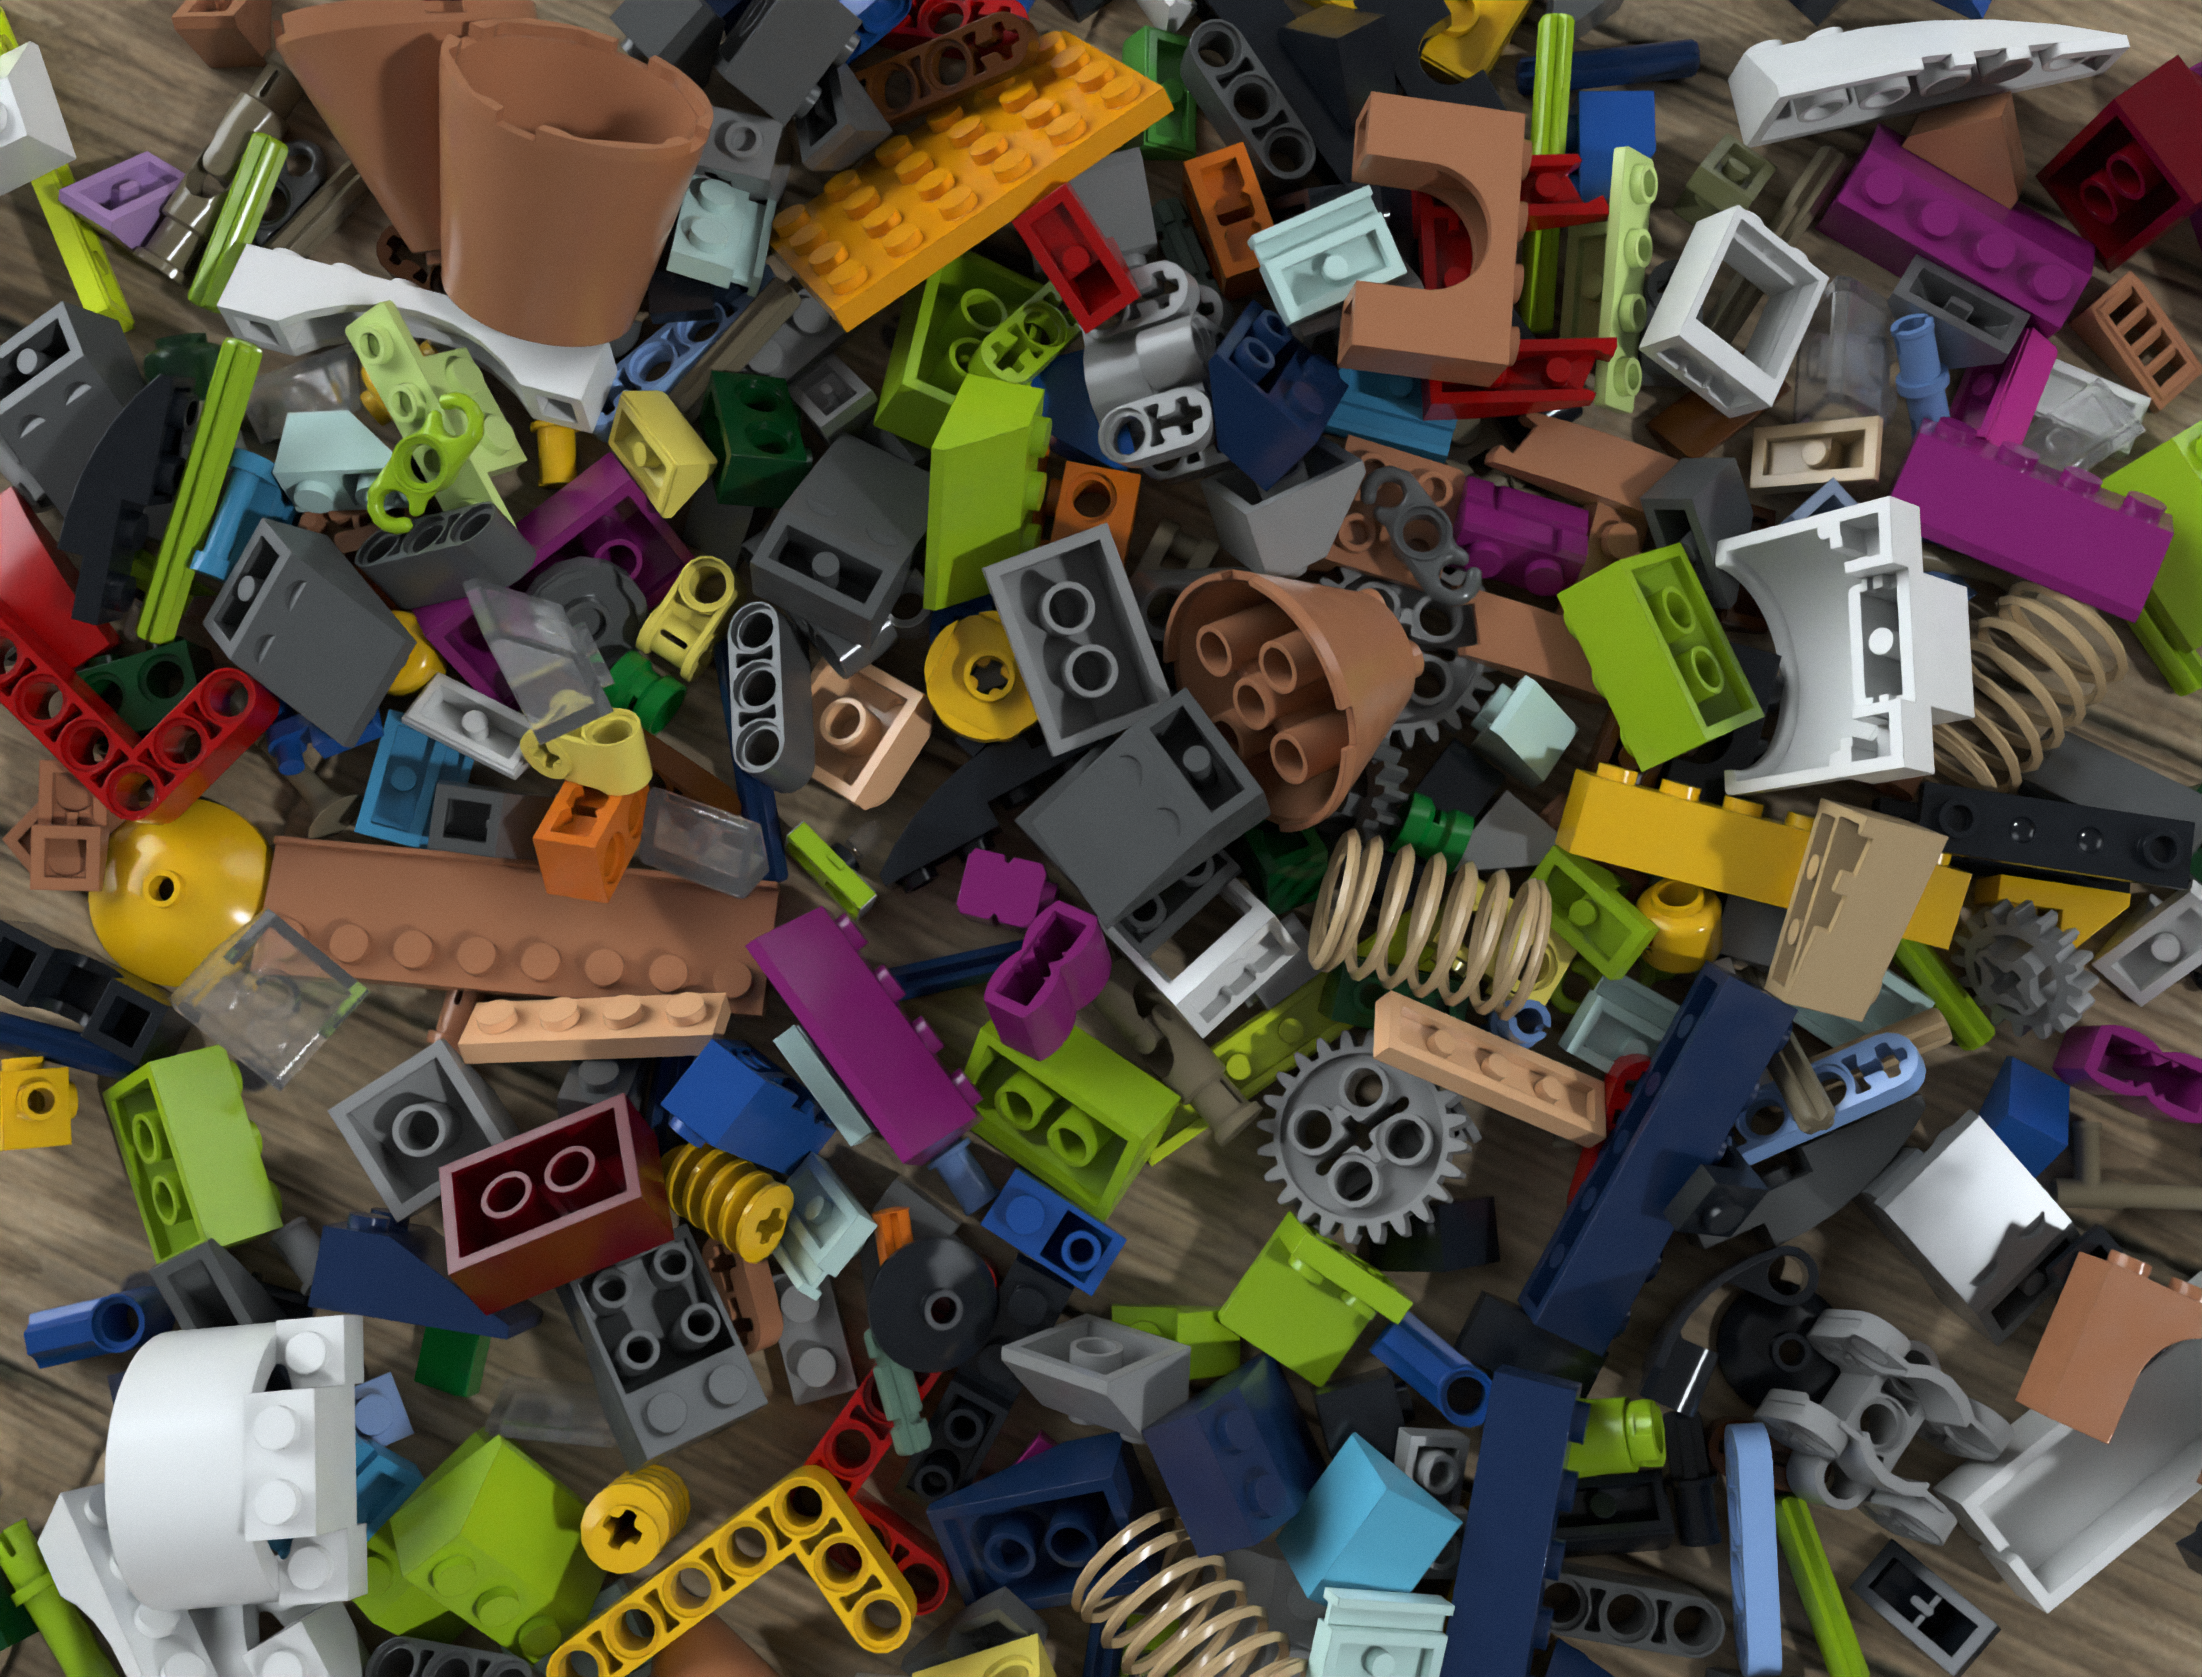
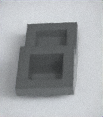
M1004 1586L968 1605L938 1626L904 1656L900 1668L912 1677L914 1672L1036 1633L1039 1634L1044 1646L1050 1625Z

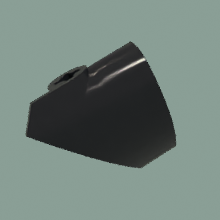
M1785 1245L1767 1248L1740 1258L1723 1267L1691 1289L1669 1312L1655 1332L1643 1356L1641 1366L1643 1376L1636 1392L1644 1398L1651 1399L1694 1418L1719 1354L1682 1338L1680 1332L1689 1316L1711 1293L1724 1283L1771 1303L1785 1306L1802 1304L1812 1297L1818 1287L1819 1273L1817 1264L1812 1257L1802 1249L1794 1246ZM1781 1256L1790 1257L1796 1261L1802 1272L1801 1285L1796 1291L1787 1295L1780 1294L1774 1290L1768 1279L1770 1265Z

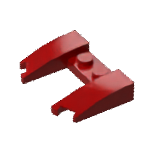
M1579 154L1532 155L1527 177L1525 180H1521L1520 201L1527 202L1528 221L1525 232L1606 221L1609 215V205L1604 196L1601 195L1584 203L1568 177V174L1579 168L1582 162ZM1411 190L1414 239H1418L1420 280L1424 289H1443L1464 281L1471 273L1473 249L1469 233L1463 221L1451 207L1440 199L1424 192ZM1617 337L1520 339L1518 355L1514 365L1508 366L1490 387L1421 378L1423 421L1501 417L1590 406L1596 392L1582 388L1595 359L1605 362L1611 361L1618 347Z

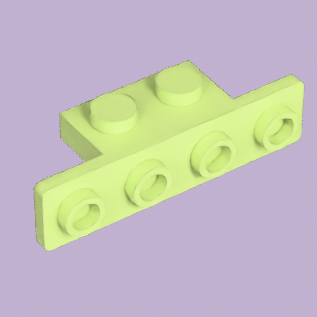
M1629 146L1616 147L1614 149L1608 221L1568 227L1559 339L1617 337L1618 347L1611 361L1605 362L1596 359L1594 383L1596 395L1593 402L1598 407L1618 414H1630L1633 412L1634 398L1638 394L1642 383L1638 348L1640 332L1644 329L1647 321V305L1643 296L1645 268L1650 264L1653 252L1652 239L1648 232L1650 206L1655 200L1658 191V178L1653 160Z
M388 300L377 303L348 325L345 333L402 437L404 438L418 432L423 427L428 413L433 410L441 412L444 429L453 436L461 435L467 430L468 418L462 410H444L440 407L438 401L440 396L445 393L456 391L467 394L478 403L484 414V436L481 442L460 469L456 481L448 489L435 494L443 512L490 501L516 527L490 477L510 472L528 460L515 437L512 427L502 414L484 381L481 370L475 364L468 349L463 347L423 357L394 302ZM423 444L417 447L412 455L427 483H429L438 476L441 469V461L438 453L432 447Z

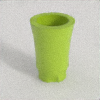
M1629 1397L1580 1398L1579 1401L1591 1404V1412L1584 1445L1572 1442L1567 1469L1579 1472L1578 1478L1604 1474L1638 1472L1639 1467L1664 1466L1666 1460L1665 1428L1660 1407L1656 1405L1655 1401L1651 1399L1631 1401Z

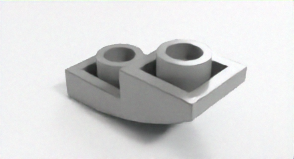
M1399 1427L1394 1465L1463 1522L1422 1579L1456 1580L1468 1511L1459 1505L1470 1439L1458 1430Z

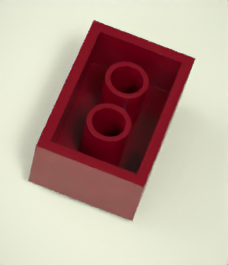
M2176 55L2114 98L2035 175L2080 236L2096 245L2095 255L2109 274L2168 234L2202 207V77L2190 70L2179 55Z
M625 1093L438 1168L448 1275L486 1316L675 1240L657 1136Z

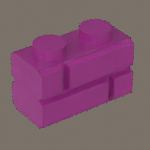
M1468 475L1465 479L1452 536L1456 544L1469 554V562L1465 566L1455 564L1446 566L1467 572V569L1470 567H1478L1482 571V578L1523 588L1536 595L1558 598L1556 594L1574 584L1588 557V536L1586 534L1588 532L1589 511L1510 487L1496 486L1493 482Z
M975 848L968 855L956 905L959 908V913L968 921L997 927L1000 923L1005 930L1026 934L1033 920L1045 908L1059 900L1061 889L1058 888V883L1050 881L1046 869L1041 863L1016 857L1009 863L1003 854Z

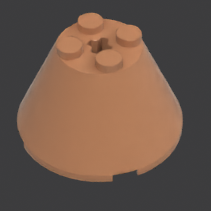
M1221 570L1192 582L1183 590L1171 609L1164 635L1163 662L1167 664L1170 662L1174 663L1177 691L1179 692L1185 687L1189 690L1263 789L1271 811V815L1265 819L1279 824L1280 832H1295L1307 829L1322 822L1338 809L1409 702L1414 690L1415 678L1419 677L1424 671L1422 651L1415 642L1408 640L1402 625L1386 606L1382 595L1372 588L1353 591L1243 570Z

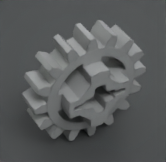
M2007 898L2001 899L1991 908L1985 906L1966 920L1967 926L1954 936V940L1962 948L1951 955V961L1965 968L1966 973L1957 980L1963 987H1972L1977 995L1973 997V1000L1980 1008L1986 1005L1992 1010L1990 1017L1992 1025L1996 1027L2006 1019L2011 1021L2015 1036L2022 1037L2033 1029L2039 1039H2046L2056 1030L2060 1033L2065 1032L2083 1017L2082 1014L2094 1005L2096 1000L2088 991L2099 983V977L2089 971H2085L2083 967L2094 958L2092 951L2077 950L2072 943L2077 939L2080 932L2076 928H2070L2062 932L2056 926L2058 912L2053 909L2042 917L2037 916L2032 900L2026 899L2014 908Z

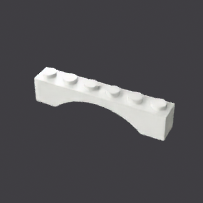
M246 244L217 303L219 311L235 338L249 341L261 348L299 356L326 346L349 343L350 341L345 333L346 327L377 303L391 300L396 305L416 342L421 344L428 339L434 347L445 351L466 347L475 364L493 374L513 392L532 418L591 434L595 429L618 371L609 342L587 347H561L518 339L496 331L473 319L455 305L448 295L422 289L417 284L402 278L387 280L363 274L358 269L344 263L328 265L305 259L286 248L270 250Z
M105 1483L61 1492L37 1544L60 1596L77 1605L96 1624L111 1645L126 1676L218 1677L188 1610H152L136 1599L129 1590L117 1565L109 1536L105 1505Z

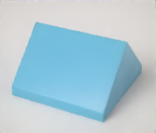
M1354 1432L1309 1492V1497L1298 1514L1287 1522L1275 1540L1307 1599L1327 1607L1328 1601L1323 1598L1325 1587L1411 1593L1463 1522L1360 1435Z

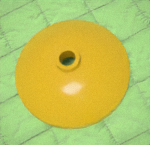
M197 799L179 818L169 824L159 826L126 820L109 836L102 891H89L88 893L90 916L97 937L108 954L121 967L154 984L172 987H195L210 984L230 976L246 965L255 954L274 856L272 848L260 830L243 815L229 807L202 799ZM170 878L174 884V891L172 896L164 901L160 896L159 888L164 880Z

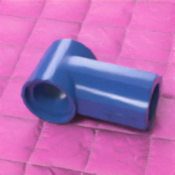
M142 1286L104 1297L41 1310L29 1314V1324L24 1332L27 1355L36 1361L39 1369L110 1353H123L142 1347L152 1337L160 1333L171 1331L176 1318L160 1290L155 1286ZM129 1306L136 1311L139 1318V1326L136 1332L129 1327L127 1322Z
M1408 1310L1399 1325L1390 1320L1378 1335L1369 1352L1440 1410L1448 1421L1459 1427L1467 1428L1482 1425L1486 1419L1492 1381L1485 1372L1461 1355L1411 1311ZM1460 1377H1473L1479 1381L1481 1387V1396L1477 1404L1466 1410H1457L1449 1406L1447 1390L1450 1384Z

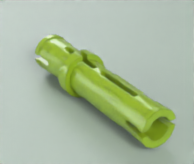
M23 1518L4 1529L0 1534V1566L16 1591L10 1597L16 1607L24 1604L66 1677H119L77 1606L60 1596L37 1544L38 1540L28 1525L27 1518Z

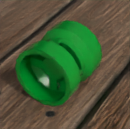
M632 650L622 656L611 668L599 688L597 698L610 707L628 709L636 713L640 718L642 728L656 736L678 712L687 694V687L670 675L660 676L655 673L652 662L637 651Z
M1413 790L1408 795V801L1401 804L1397 816L1402 820L1400 828L1392 827L1389 831L1388 840L1390 846L1387 851L1397 854L1400 848L1411 843L1415 854L1419 858L1424 859L1426 864L1430 857L1442 852L1447 863L1446 876H1449L1457 867L1467 848L1474 828V817L1457 809L1448 812L1441 809L1437 810L1432 798Z

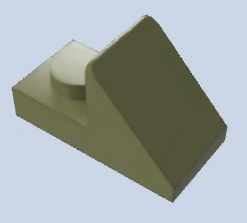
M1726 133L1685 186L1686 189L1674 204L1673 210L1675 214L1694 227L1697 221L1736 205H1740L1743 209L1747 210L1778 167L1729 133Z

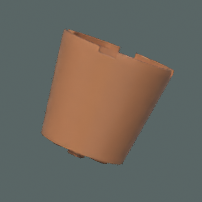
M528 18L485 19L469 23L468 36L458 38L449 33L445 37L441 45L439 58L441 280L445 292L455 305L473 319L496 331L518 339L544 345L561 347L601 345L620 338L630 330L710 136L714 118L713 108L706 94L681 70L656 55L649 58V62L646 64L618 52L619 39L610 35L547 20Z

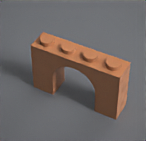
M1371 91L1356 120L1351 182L1414 190L1440 199L1457 213L1467 228L1472 243L1473 263L1470 276L1467 279L1443 289H1417L1357 280L1341 306L1337 357L1338 368L1490 387L1508 366L1514 365L1520 345V329L1517 326H1512L1513 304H1516L1520 298L1524 282L1523 264L1516 263L1517 242L1522 240L1528 221L1527 202L1520 201L1521 180L1523 181L1527 177L1532 159L1531 140L1524 139L1526 113Z
M2113 1249L2110 1250L2106 1260L2079 1251L2015 1401L2052 1420L2109 1445L2136 1380L2151 1358L2174 1343L2189 1339H2202V1288L2172 1277L2168 1287H2165L2148 1279L2153 1268L2152 1266ZM2201 1470L2200 1475H2199V1477H2198V1479H2197V1483H2199V1484H2201V1485H2202V1470Z

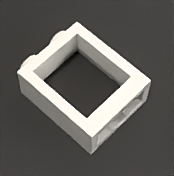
M1736 205L1696 222L1638 349L1728 418L1772 407L1829 277L1810 263L1808 257L1802 251L1789 246L1764 226L1759 216L1743 209L1740 205ZM1722 260L1769 296L1744 355L1696 319Z
M1236 878L1218 894L1242 918L1173 981L1150 957L1145 960L1113 927L1107 930L1097 916L1101 930L1121 954L1129 959L1150 984L1202 1038H1205L1301 950L1275 914Z

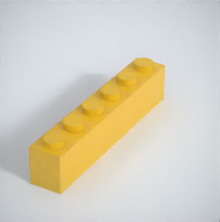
M1599 762L1596 773L1576 768L1555 839V844L1568 853L1788 909L1815 817L1788 811L1785 822L1763 817L1762 813L1765 805L1725 794L1721 806L1699 800L1702 789L1685 783L1662 778L1660 788L1655 789L1636 784L1638 772L1623 767ZM1941 853L1902 936L1903 939L1949 950L1972 877L1971 873L1949 865L1952 855Z

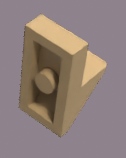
M1877 415L1754 428L1749 489L1758 495L1817 491L1834 477L1853 497L1879 482L1883 418Z

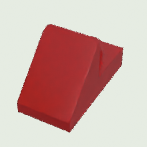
M1070 182L1064 183L1011 221L1085 334L1141 297V293L1113 237L1106 239Z

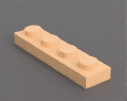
M1392 990L1375 1002L1373 1059L1584 1147L1591 1148L1606 1139L1604 1081Z
M684 992L676 995L634 996L626 994L600 998L572 999L569 997H559L550 1000L508 1001L500 999L490 1002H477L458 1042V1047L464 1064L698 1056L711 1039H723L731 1010L726 993L698 994L695 992Z

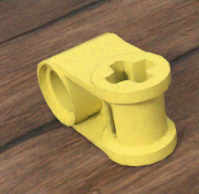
M700 556L690 560L682 569L661 604L656 607L645 621L638 634L636 648L644 654H649L653 651L681 670V678L689 683L695 681L711 663L714 657V644L723 639L734 614L746 602L747 588L743 579L723 560L716 557ZM723 575L726 579L724 595L714 603H702L700 599L702 583L711 576ZM672 635L684 641L687 647L685 649L672 642L670 637Z
M575 694L560 696L554 702L552 715L540 728L534 727L529 729L520 740V750L524 758L542 775L598 789L607 795L622 796L637 792L645 787L653 776L649 752L641 721L637 714L628 709L613 708L588 701Z

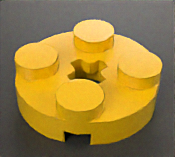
M997 611L979 612V615L968 616L961 621L958 619L946 626L938 634L928 651L924 675L929 703L947 728L957 735L975 742H1009L1032 728L1038 722ZM991 660L998 661L1002 664L1000 675L1008 680L1004 689L993 688L989 694L977 691L979 681L971 675L974 667L977 665L981 668H987Z

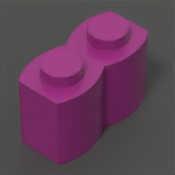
M1060 900L1054 902L1033 920L1024 936L1022 950L1007 958L994 972L987 984L984 1002L1002 1044L1040 1062L1057 1051L1066 1041L1073 1029L1076 1011L1088 1005L1099 995L1105 987L1112 970V959L1097 916Z
M2090 1025L2071 1026L2067 1029L2052 1066L2053 1071L2064 1082L2086 1093L2113 1095L2125 1109L2145 1119L2162 1122L2202 1123V1059L2181 1052H2162L2147 1036L2124 1026Z

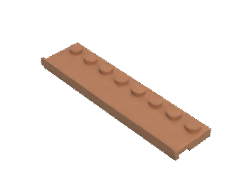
M274 836L273 843L276 846L252 969L259 973L445 991H471L487 995L541 1000L559 997H569L572 999L616 997L626 994L650 996L676 995L684 992H695L698 994L726 993L731 1010L730 1017L766 1020L771 981L745 946L755 938L776 928L778 909L781 908L782 900L780 894L781 887L778 882L626 868L607 904L547 894L538 860L493 858L450 851Z

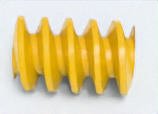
M691 1143L675 1146L662 1156L661 1164L668 1203L675 1214L686 1218L694 1227L704 1230L713 1240L722 1242L729 1251L739 1254L745 1262L757 1264L774 1251L784 1235L785 1226L794 1205V1194L789 1186L784 1183L775 1182L769 1173L757 1170L755 1165L749 1160L741 1159L707 1143L702 1148H698Z
M653 1464L632 1475L627 1470L599 1492L586 1507L580 1525L581 1542L588 1557L602 1570L615 1574L633 1573L649 1565L687 1523L691 1510L690 1492L682 1477L669 1467Z

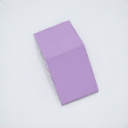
M146 151L59 189L58 201L98 233L133 253L137 246L145 247L165 218L161 210L185 176V173Z

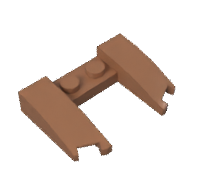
M1531 413L1520 415L1517 419L1524 427L1531 429L1529 434L1513 452H1510L1503 445L1493 447L1487 453L1484 464L1584 505L1583 509L1589 511L1588 532L1586 534L1588 536V557L1574 584L1620 559L1641 554L1648 522L1639 498L1676 465L1679 460L1617 436L1544 414ZM1463 585L1452 586L1451 590L1459 589ZM1479 590L1476 597L1463 604L1472 607L1478 644L1458 647V656L1519 679L1527 675L1543 688L1587 704L1608 703L1607 699L1600 695L1593 683L1592 668L1579 641L1570 634L1565 625L1564 610L1560 601L1558 602L1555 614Z

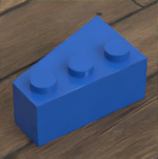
M711 1039L660 1104L674 1115L669 1122V1126L692 1145L702 1148L707 1143L717 1149L790 1177L811 1151L818 1155L837 1130V1127L809 1089L746 1040Z

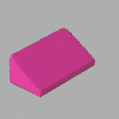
M2034 327L2023 328L2003 363L1966 367L1949 410L1950 418L1970 425L1977 431L1975 438L2000 447L2003 441L2022 445L2058 354L2056 346Z

